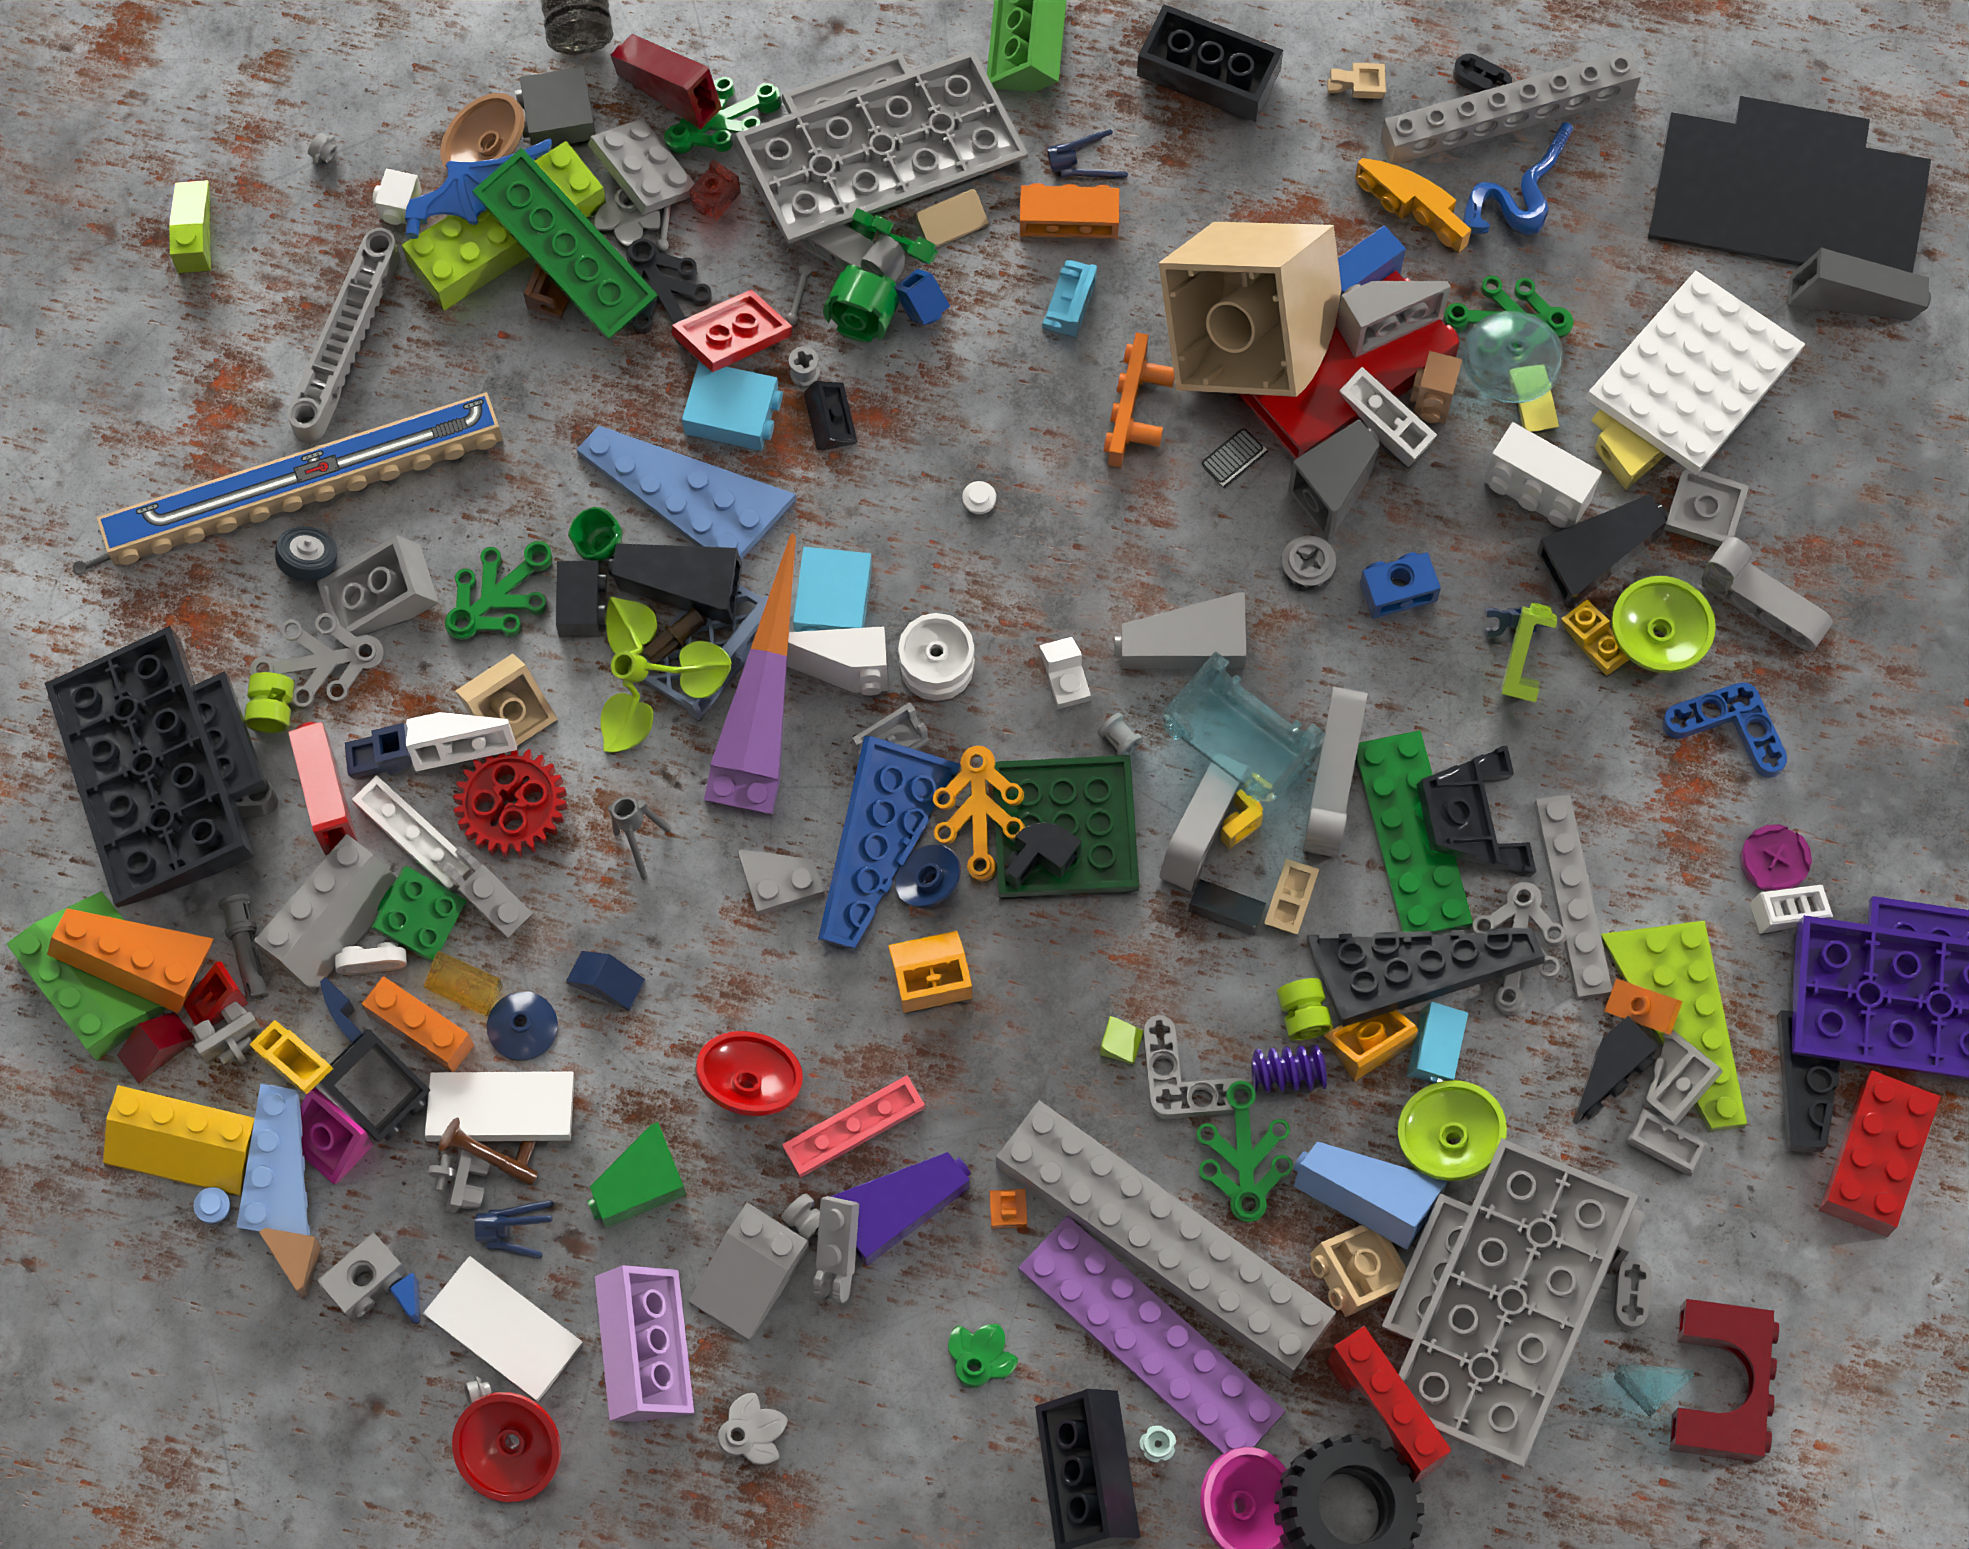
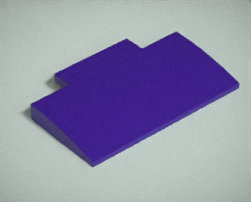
M1872 896L1869 899L1867 924L1804 915L1797 923L1792 1054L1969 1080V910Z

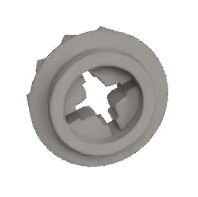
M1310 535L1292 540L1285 547L1281 560L1283 571L1288 575L1292 583L1302 584L1305 588L1313 585L1320 587L1323 582L1331 579L1336 567V555L1330 544L1319 537ZM1316 553L1314 562L1316 568L1309 566L1302 571L1303 560L1301 558L1309 559Z

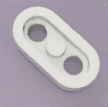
M395 942L380 943L377 945V948L363 949L360 946H349L343 948L342 953L335 956L336 972L342 975L393 971L402 969L407 965L406 950L398 947V943Z

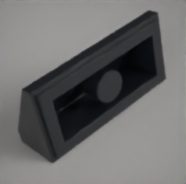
M814 381L805 390L804 397L817 450H829L856 444L858 441L844 383Z
M1200 879L1190 901L1188 912L1255 935L1266 903Z

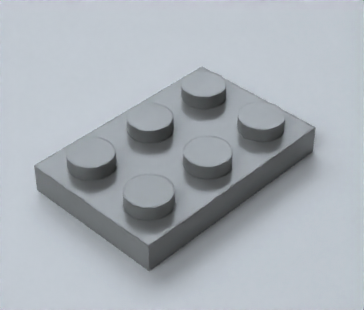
M643 118L590 137L588 146L643 215L695 196L698 189L697 185Z

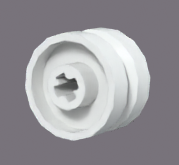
M932 613L922 615L908 624L901 634L898 647L901 677L908 689L922 699L933 701L951 699L964 691L972 680L975 666L972 635L964 623L951 615Z

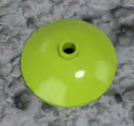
M1652 576L1636 581L1623 591L1612 613V631L1621 651L1638 666L1653 672L1675 673L1691 668L1704 658L1715 637V617L1707 599L1695 587L1674 577ZM1653 631H1661L1664 637H1657Z
M1442 1081L1421 1089L1406 1103L1398 1122L1400 1147L1409 1163L1421 1173L1444 1181H1459L1472 1178L1487 1170L1501 1138L1505 1140L1507 1138L1506 1118L1498 1101L1485 1089L1465 1081ZM1453 1138L1460 1140V1142L1456 1145H1451L1448 1143V1141Z

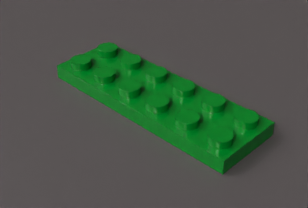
M520 148L472 190V194L608 341L657 298V293L523 148Z
M1421 730L1359 742L1356 764L1401 932L1431 931L1432 935L1451 932V930L1471 928L1473 920L1455 856L1430 849L1416 786L1422 779L1433 775Z

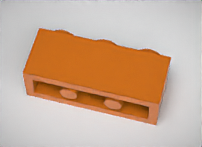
M1041 183L1021 185L1020 236L1118 239L1120 188H1112L1108 185H1097L1095 187H1079L1074 184L1046 186Z
M384 976L362 1003L368 1017L449 1072H455L474 1047L469 1033Z

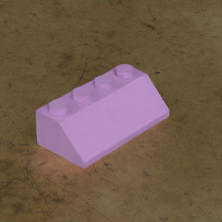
M622 1265L595 1276L609 1421L642 1422L694 1414L679 1271Z

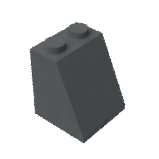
M1360 419L1298 457L1292 464L1288 490L1327 540L1335 535L1374 472L1380 445L1379 438L1375 431L1370 427L1366 428Z

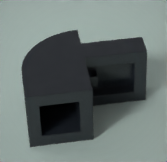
M1035 823L1025 827L1015 836V848L1021 852L1014 851L1005 863L1004 868L1007 869L1006 883L1017 890L1037 864L1061 879L1081 853L1082 841L1064 828L1052 823Z

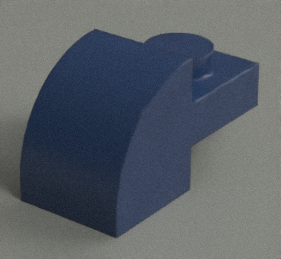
M405 723L371 730L372 736L345 742L347 773L353 779L384 771L394 775L408 769L412 765V759L406 747L408 726Z

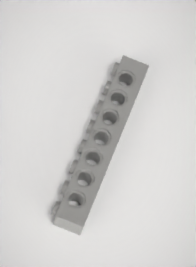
M1626 50L1385 118L1380 139L1390 164L1396 165L1633 98L1636 95L1641 75L1630 50Z

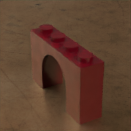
M1686 1299L1682 1303L1679 1313L1677 1342L1720 1348L1732 1354L1745 1370L1748 1380V1391L1742 1406L1730 1412L1716 1413L1678 1407L1672 1414L1669 1451L1755 1463L1764 1458L1765 1453H1770L1772 1432L1766 1431L1767 1416L1772 1417L1775 1399L1774 1395L1769 1394L1770 1380L1774 1381L1777 1371V1359L1771 1358L1772 1344H1777L1779 1337V1323L1774 1322V1310Z

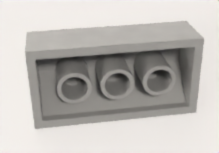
M346 834L254 939V942L264 956L315 994L321 987L320 981L324 977L328 979L336 970L335 956L342 953V949L345 947L357 946L370 931L379 913L377 909L380 901L389 887L395 883L397 877L373 853Z

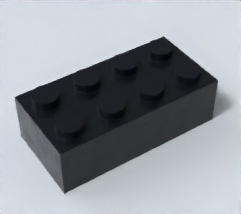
M1163 4L1138 55L1137 76L1256 122L1281 71L1284 50Z

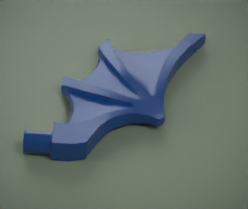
M549 138L524 150L535 160L549 153L552 140ZM514 154L485 161L447 162L445 164L448 169L446 181L435 191L409 200L405 215L407 223L405 236L410 239H417L419 237L420 224H427V218L434 215H454L467 220L469 224L477 225L479 222L477 217L486 208L472 194V190Z

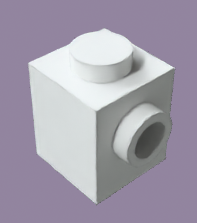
M390 169L385 170L381 185L375 187L372 199L380 219L394 225L400 223L407 224L405 215L409 200L420 197L422 194L418 175Z

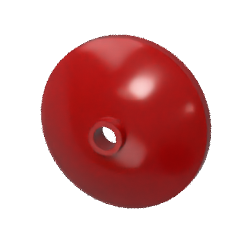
M734 1031L714 1037L699 1052L695 1067L698 1084L710 1100L730 1112L745 1116H765L786 1109L798 1097L803 1081L801 1065L788 1047L772 1037L750 1031Z
M498 1392L477 1399L464 1410L453 1431L452 1452L458 1471L475 1491L496 1501L518 1502L537 1495L551 1482L561 1460V1441L555 1423L539 1404L516 1393ZM510 1434L518 1437L519 1444L511 1442Z

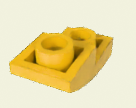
M1588 600L1561 618V623L1567 632L1606 676L1630 660L1617 645L1613 631L1610 629V620Z

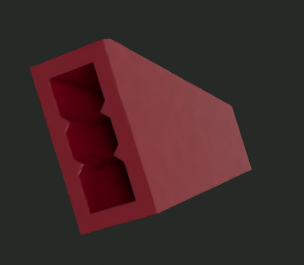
M631 34L623 43H620L610 55L618 76L700 130L722 109L710 69L701 63L634 34Z

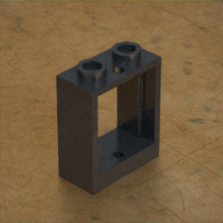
M364 1029L330 1063L333 1069L318 1083L377 1142H380L383 1138L386 1141L390 1140L402 1128L399 1122L408 1113L411 1115L416 1114L427 1103L428 1100L425 1096L431 1091L371 1029ZM371 1048L412 1089L376 1126L334 1086Z

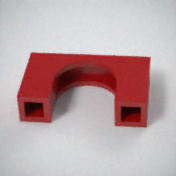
M1365 1326L1361 1327L1334 1345L1327 1361L1328 1367L1347 1394L1357 1388L1376 1410L1392 1438L1394 1449L1400 1453L1396 1458L1401 1465L1408 1462L1413 1469V1472L1408 1474L1412 1483L1422 1480L1440 1468L1452 1451L1367 1328Z

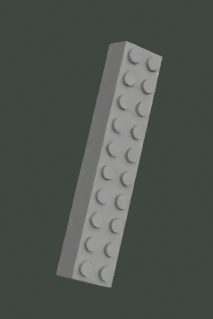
M1040 1100L996 1156V1167L1063 1216L1066 1217L1068 1215L1092 1237L1290 1379L1334 1319L1336 1311Z

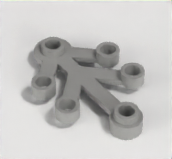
M323 613L315 620L316 629L323 635L331 634L348 647L333 651L304 631L302 625L297 620L289 619L281 626L282 635L289 641H296L313 654L274 661L270 657L261 656L252 662L250 674L258 673V667L262 664H268L270 667L269 672L278 674L315 669L304 686L296 688L293 692L294 703L300 708H308L314 703V695L335 666L349 663L340 679L330 682L326 690L331 700L342 702L348 697V689L363 669H372L382 661L384 649L381 642L371 635L356 637L338 625L336 619L331 614ZM326 618L331 619V628L322 630L320 627L321 621ZM292 624L297 625V634L288 636L286 633L287 627ZM370 646L372 654L366 658L361 657V648ZM334 686H343L344 692L340 697L332 696ZM303 691L308 692L310 695L309 700L306 703H299L297 699L298 694Z
M1521 882L1514 885L1507 894V903L1490 916L1482 915L1477 917L1473 923L1475 933H1486L1478 930L1480 924L1488 923L1491 925L1490 929H1496L1514 917L1513 928H1528L1530 917L1543 931L1545 942L1549 946H1561L1566 939L1564 928L1558 923H1553L1542 910L1541 891L1537 886L1529 882ZM1522 894L1531 896L1530 900L1525 903L1519 902L1518 898ZM1554 930L1561 933V936L1555 940L1548 937L1549 933ZM1542 949L1545 955V963L1538 965L1540 975L1546 980H1554L1561 973L1560 963L1555 957L1548 956ZM1547 964H1554L1556 966L1555 971L1551 973L1545 972L1543 968ZM1521 971L1506 975L1504 986L1499 988L1495 995L1497 1008L1504 1015H1517L1524 1008V995L1521 989H1519ZM1507 993L1516 995L1515 1000L1512 1002H1505L1503 997Z

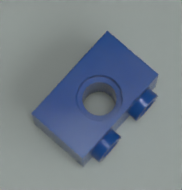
M1416 552L1407 553L1397 561L1386 564L1383 561L1372 563L1362 571L1360 580L1372 619L1437 602L1441 590L1428 552L1417 554ZM1402 579L1407 585L1398 587L1391 580Z

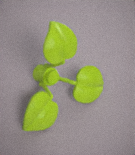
M610 597L606 615V629L609 645L616 654L611 661V670L617 678L623 679L622 685L629 689L632 696L627 693H617L605 702L600 718L603 750L609 753L629 750L641 743L651 731L653 710L650 705L639 702L640 694L633 683L643 681L650 670L681 674L680 686L686 694L698 699L707 698L720 689L731 671L732 662L726 651L710 642L695 641L689 643L680 651L681 667L648 663L639 654L643 653L644 648L642 645L649 644L655 637L657 620L654 612L643 603Z

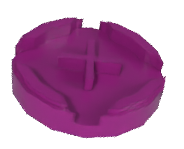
M1780 824L1765 825L1754 830L1743 844L1740 854L1741 869L1747 880L1760 890L1768 892L1798 888L1808 875L1812 864L1811 849L1804 837L1798 832L1795 833L1789 830V827Z

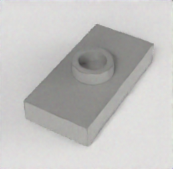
M1645 1109L1641 1112L1626 1143L1690 1177L1708 1145V1142Z

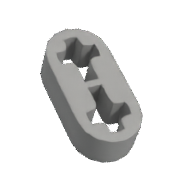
M1639 1259L1625 1261L1619 1268L1616 1276L1614 1319L1620 1327L1626 1330L1640 1328L1649 1315L1652 1274L1649 1266ZM1632 1268L1637 1269V1275L1643 1276V1279L1639 1280L1636 1284L1635 1291L1631 1290V1278L1625 1277V1274H1628ZM1630 1298L1635 1299L1634 1309L1641 1314L1637 1315L1634 1321L1628 1320V1314L1622 1313V1310L1628 1307Z

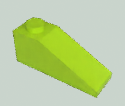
M209 181L175 183L169 231L170 256L178 273L211 271Z

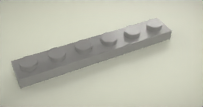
M1570 794L1537 798L1534 806L1559 923L1565 930L1566 939L1564 946L1576 1001L1610 996L1612 984Z

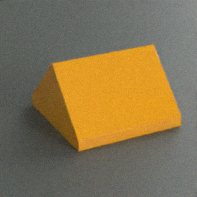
M1395 1010L1345 1027L1341 1024L1325 1034L1324 1037L1355 1082L1413 1046L1418 1029L1414 1023Z

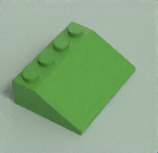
M102 891L33 923L6 943L96 1061L129 1038L138 1023L154 1019L167 1009L47 955L51 937L67 908L124 920Z

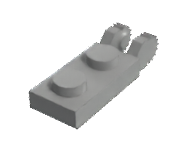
M460 846L455 851L457 857L474 873L465 881L455 867L447 862L440 866L441 871L458 887L457 891L508 939L533 913L484 864L480 865L464 847Z
M830 1196L821 1198L816 1269L818 1271L813 1280V1293L817 1298L825 1299L831 1291L832 1273L837 1276L833 1282V1300L838 1303H844L849 1299L852 1274L855 1271L859 1203Z

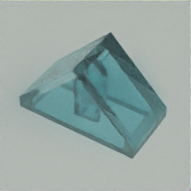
M1619 1364L1614 1371L1615 1381L1649 1417L1653 1416L1694 1377V1369Z

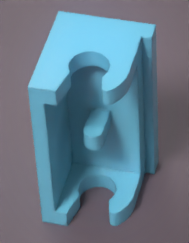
M1072 260L1065 261L1047 314L1043 320L1042 328L1077 338L1096 284V265H1087Z
M1430 1002L1421 1009L1417 1024L1418 1034L1412 1047L1407 1077L1431 1083L1454 1080L1468 1012L1435 1002Z

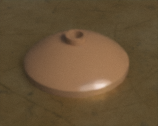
M491 93L481 96L465 106L449 124L443 136L440 156L444 167L446 168L445 164L449 161L476 162L497 159L513 154L519 145L524 130L525 116L521 105L508 94Z

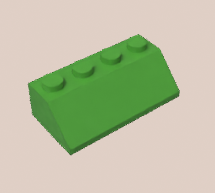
M994 0L987 76L994 89L1037 92L1059 82L1066 0Z

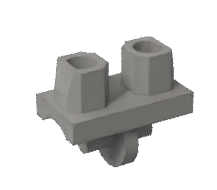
M233 1002L221 1011L228 1023L227 1026L216 1032L210 1021L206 1020L192 1028L197 1042L194 1046L206 1064L217 1057L221 1059L223 1064L235 1057L241 1065L245 1064L248 1061L243 1052L251 1048L249 1045L252 1042L250 1037L262 1030L250 1011L246 1012L238 1002Z
M459 1149L454 1169L451 1168L453 1156L442 1155L440 1166H429L428 1175L437 1179L436 1191L446 1192L447 1183L451 1181L445 1211L456 1213L459 1208L478 1209L481 1206L484 1188L467 1185L466 1181L468 1173L485 1177L490 1163Z

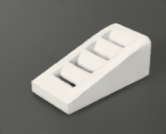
M1823 885L1760 892L1750 903L1760 934L1797 927V923L1804 915L1826 919L1833 917ZM1807 897H1811L1815 912H1811ZM1794 900H1797L1801 911L1800 914H1798ZM1780 903H1783L1786 912L1785 916L1783 914Z

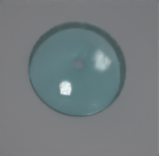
M1502 311L1485 317L1471 329L1463 349L1464 368L1475 387L1485 395L1507 403L1529 402L1546 394L1558 381L1564 363L1563 347L1555 331L1540 318L1520 311ZM1517 343L1521 345V348L1516 349L1511 344Z

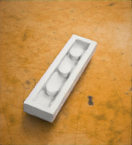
M377 775L352 798L355 806L446 889L453 892L457 886L441 871L440 866L444 862L454 866L464 880L473 873L457 857L455 853L457 848Z

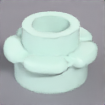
M1152 1426L1148 1428L1146 1434L1141 1436L1140 1448L1144 1450V1455L1148 1460L1152 1462L1166 1461L1175 1453L1174 1445L1176 1444V1438L1170 1430L1162 1426ZM1160 1441L1162 1446L1158 1448L1154 1443Z

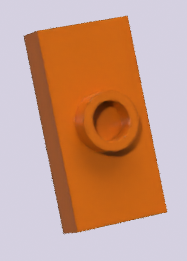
M1616 978L1604 1012L1624 1019L1629 1016L1635 1023L1671 1035L1683 1001Z

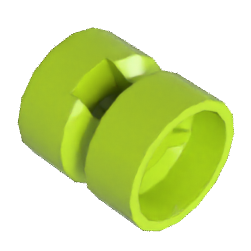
M272 672L255 673L249 677L247 696L251 701L246 704L244 716L246 726L249 729L274 734L283 733L289 729L291 709L287 705L293 700V679Z
M1306 978L1296 980L1277 989L1276 993L1281 1011L1288 1014L1284 1018L1288 1038L1291 1041L1313 1039L1333 1029L1334 1026L1329 1008L1322 1006L1326 997L1320 979Z

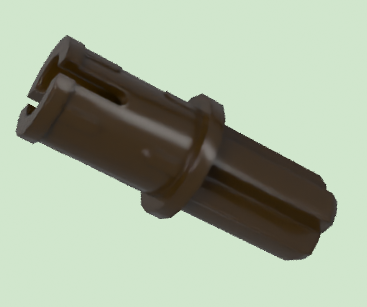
M693 607L690 608L672 626L666 625L664 627L665 632L643 650L644 656L650 663L659 664L676 648H683L685 646L684 642L702 626L706 625L705 620Z

